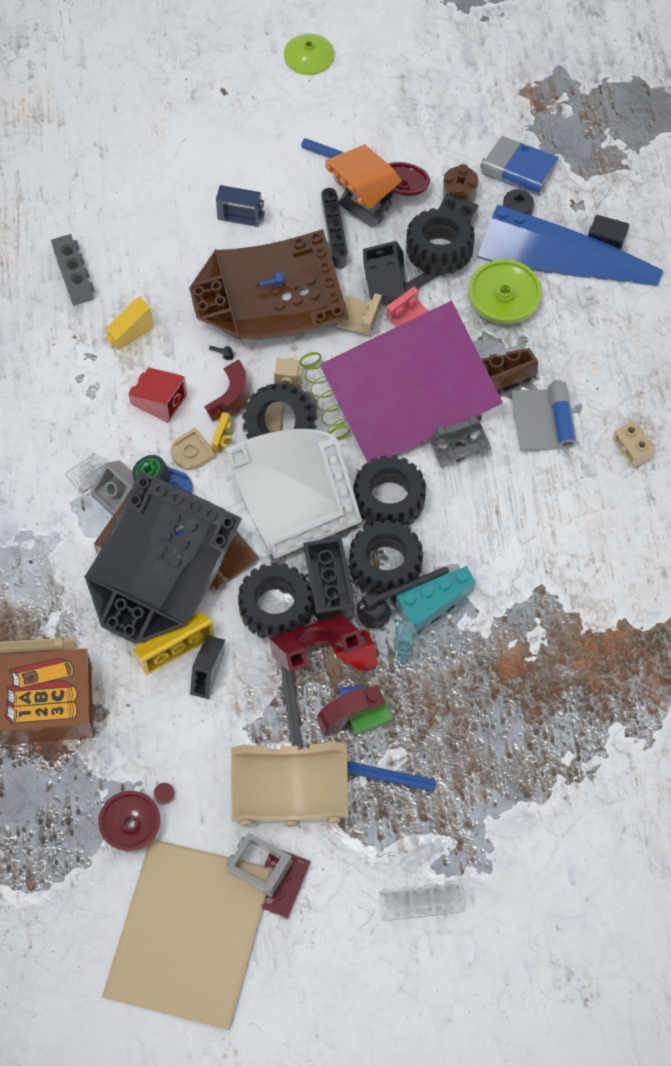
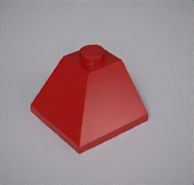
M367 630L360 631L363 648L344 654L339 648L331 645L337 658L358 670H370L374 666H378L375 645Z

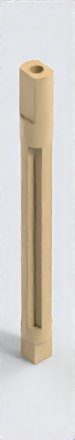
M75 637L0 642V655L73 650L76 648Z

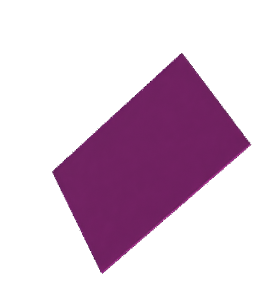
M452 300L319 364L368 464L375 457L378 460L384 455H387V458L392 457V455L396 456L431 439L435 429L439 426H444L445 428L466 421L470 416H478L503 404Z

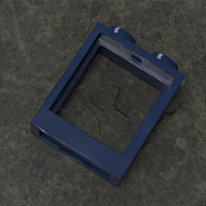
M220 185L216 196L218 220L259 227L260 221H263L265 216V210H263L264 200H262L261 192ZM228 203L237 204V205H243V206H249V207H254L255 209L246 208V207H240V206H235V205H229Z

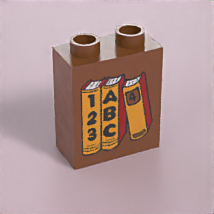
M87 648L0 655V745L94 738L92 662Z

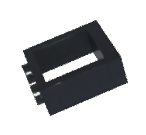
M347 187L337 204L372 228L376 223L380 224L385 216L383 212L387 211L391 206L392 202L390 200L393 194L389 192L380 200L381 203L374 215L351 199L353 194Z

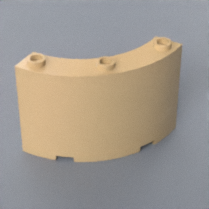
M330 741L311 744L310 748L300 749L299 746H280V749H268V746L245 744L231 747L232 821L240 822L241 826H250L253 823H285V826H297V822L328 820V823H338L340 819L348 818L347 743Z

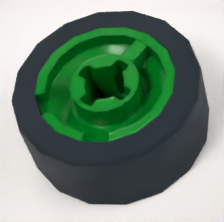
M148 455L141 458L132 470L134 481L140 470L168 482L170 477L169 467L157 455Z

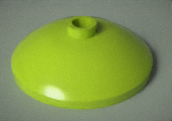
M306 33L292 38L287 43L284 49V59L288 67L293 71L303 75H315L330 67L334 60V49L325 37Z

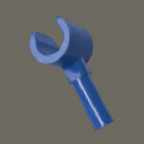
M280 272L275 273L274 279L259 282L260 287L270 284L282 286L284 274Z

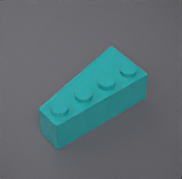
M465 566L396 595V606L411 636L414 637L418 634V631L424 627L426 628L434 619L442 616L450 607L455 606L474 592L475 580L468 567Z

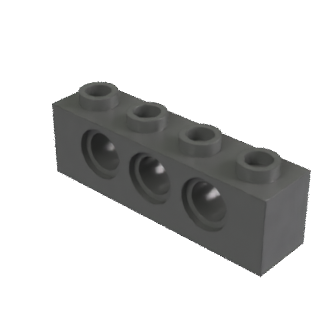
M71 234L51 239L52 248L72 305L75 306L92 301V293L95 290L93 283L88 282L90 276L87 268H83L82 264H85L82 253L78 254L77 250H80L77 239L73 240Z

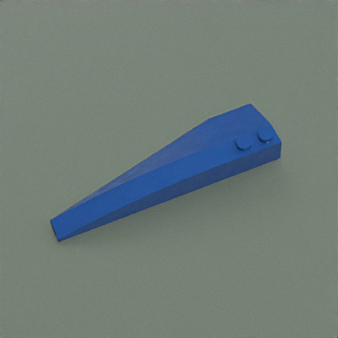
M498 204L491 217L477 257L489 262L501 259L514 260L528 266L532 271L542 270L544 273L550 274L551 272H559L561 275L590 278L592 276L599 277L600 280H607V278L617 279V282L633 281L634 284L658 286L663 274L662 269L602 241Z

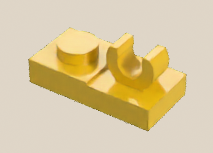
M222 412L211 443L212 450L216 454H219L221 448L225 451L226 448L230 447V445L224 444L225 442H233V438L227 435V432L231 431L233 424L230 421L229 413Z

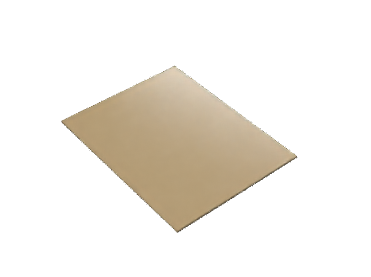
M154 839L148 845L102 998L229 1030L262 913L261 905H264L266 894L230 875L226 865L229 857ZM242 860L237 865V868L264 883L267 882L274 869Z

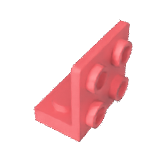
M412 287L387 306L386 318L397 327L429 310L418 301L419 290Z

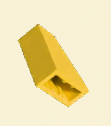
M140 296L106 327V340L111 346L114 345L117 350L154 328L151 309Z

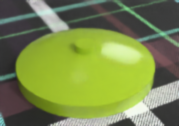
M508 259L494 260L481 266L472 276L469 286V299L475 311L483 318L498 324H514L529 318L538 308L542 293L537 275L528 266Z

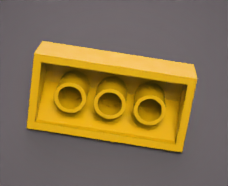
M202 611L198 614L194 613L187 625L153 637L147 642L139 643L133 649V653L145 675L203 644L206 635L214 637L212 621Z

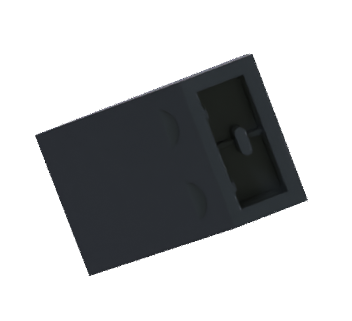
M393 241L364 248L363 265L370 299L372 300L376 293L382 295L381 303L396 300L406 293L404 251L398 242Z

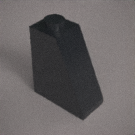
M206 635L192 666L190 695L205 699L210 698L224 656L225 639Z

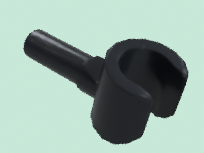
M210 345L209 350L222 353L223 359H233L234 353L231 347L218 348Z

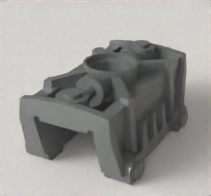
M470 416L466 421L445 428L444 426H439L435 429L430 439L432 450L440 466L449 462L453 463L455 460L476 453L478 455L485 450H491V445L481 422L476 416ZM480 430L481 434L477 435L476 439H467L470 433ZM457 442H462L465 444V446L461 448H456L455 444ZM440 443L448 444L446 449L436 448L435 445Z

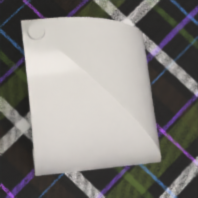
M289 429L253 437L225 449L246 507L260 536L275 559L304 547L303 543L321 540L362 522L338 439L333 435L314 429Z

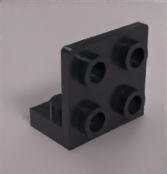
M595 215L588 236L622 250L630 224Z

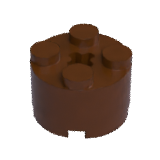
M465 164L449 169L444 174L443 198L447 193L473 203L477 196L479 182L475 171L468 168Z

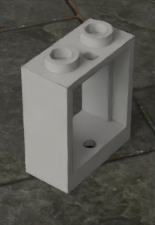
M248 832L246 837L240 839L235 855L232 854L226 863L228 873L272 898L293 862L292 856ZM251 843L280 859L266 883L237 868Z

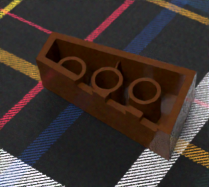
M530 348L509 351L505 355L492 354L488 358L481 359L496 390L538 375V360Z

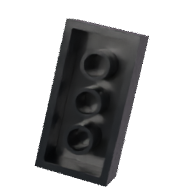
M342 537L303 543L316 622L342 615L345 618L355 616V602Z

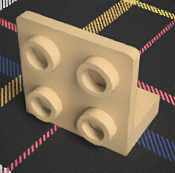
M375 293L373 299H369V301L347 296L345 305L349 320L336 323V326L370 336L381 309L382 295Z

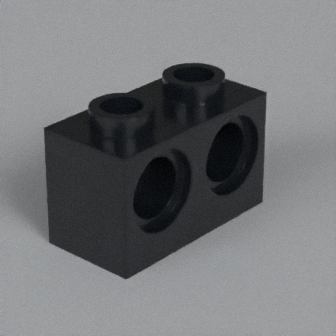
M446 193L439 208H445V210L452 209L456 213L460 212L464 215V218L467 216L466 218L473 225L478 216L479 205Z

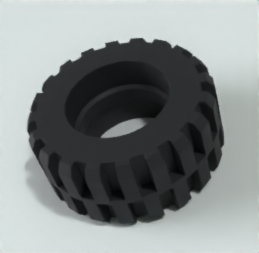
M431 208L427 212L426 210L422 211L408 225L406 254L409 260L413 262V265L417 268L420 267L421 271L425 273L427 271L433 275H436V273L446 275L449 272L450 274L455 273L457 269L461 270L473 256L475 237L473 225L466 217L464 218L463 214L460 212L456 213L452 209ZM443 238L451 241V243L440 245L431 243L429 240Z
M276 383L259 388L256 393L249 397L250 401L246 402L244 406L246 412L242 413V419H245V424H242L243 430L247 429L248 432L246 434L247 439L271 433L265 424V413L268 406L274 402H285L291 407L295 415L294 429L316 430L317 425H315V421L317 420V414H314L316 407L314 404H311L310 396L308 394L305 395L303 393L304 390L296 388L292 384Z
M384 455L378 460L375 457L370 460V464L365 463L362 466V470L357 472L353 485V492L361 519L364 520L366 518V523L370 526L373 525L374 521L378 520L380 523H384V520H390V523L394 524L397 521L401 523L402 527L405 524L407 526L411 525L413 519H418L425 505L426 482L423 479L421 470H417V466L411 462L409 464L408 459L403 457L398 459V456L395 455L387 458V455ZM382 483H396L406 490L407 496L396 503H384L373 496L372 490Z
M379 520L374 521L372 526L369 524L365 525L363 532L359 530L355 534V538L352 539L351 548L349 549L351 575L354 580H357V585L360 588L365 587V592L369 594L375 592L378 595L416 579L422 571L421 541H418L417 534L415 532L411 533V528L407 525L402 527L400 522L395 521L394 524L390 523V520H384V523H380ZM390 547L402 554L404 562L395 569L381 570L374 567L368 561V556L375 549Z
M271 562L270 566L263 564L260 565L258 570L254 568L250 571V576L246 575L244 577L243 584L239 587L238 605L242 622L245 626H248L250 632H257L258 637L264 638L267 636L268 639L304 627L305 623L309 622L313 611V595L310 582L306 581V576L303 573H298L297 568L294 566L288 568V564L285 563L277 565V562ZM279 589L288 592L294 598V603L288 610L272 614L263 611L257 605L259 597L269 590Z

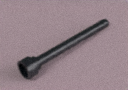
M446 566L378 595L367 594L362 597V603L367 611L375 609L381 601L448 574L449 568Z

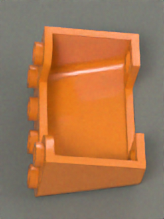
M366 144L325 160V168L330 174L334 175L333 178L339 186L343 184L352 194L356 193L357 197L355 199L361 206L365 204L369 209L402 182L394 169Z

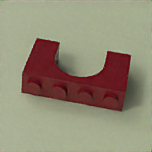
M342 615L269 638L272 656L289 672L308 666L305 649L315 645H334L344 654L363 648L360 630Z

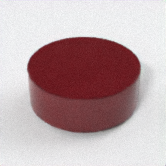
M160 783L155 787L154 797L158 803L169 804L173 801L175 792L170 784Z

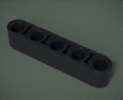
M325 188L321 192V205L329 250L334 267L342 269L347 265L348 251L340 207L337 204L338 196L335 189Z

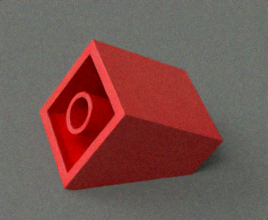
M148 367L145 373L143 372L139 376L135 387L133 386L129 391L130 404L169 423L187 397L185 376Z

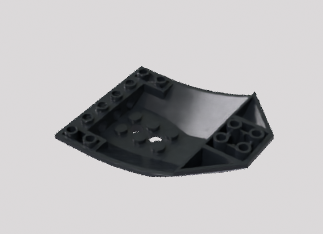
M140 470L113 529L88 572L84 575L101 627L134 644H138L187 625L214 580L242 518L208 500ZM180 525L185 529L182 536H178L176 533V528ZM171 542L175 543L177 547L173 554L167 551V545Z

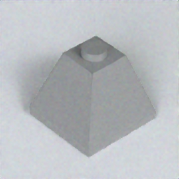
M120 460L108 462L105 464L90 493L114 515L130 494L134 485L133 473Z

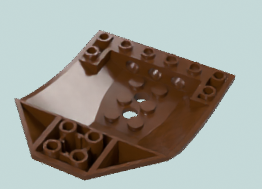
M323 229L270 244L236 249H215L189 287L197 320L240 340H262L289 336L349 320ZM280 272L284 274L282 286L270 284L260 287L259 282L274 279L275 273ZM302 290H309L306 295L300 294ZM284 293L292 294L289 300H283L282 295Z

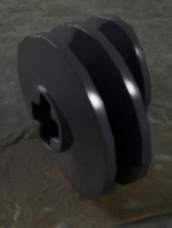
M514 189L507 192L504 196V207L528 215H532L534 211V199L527 191Z

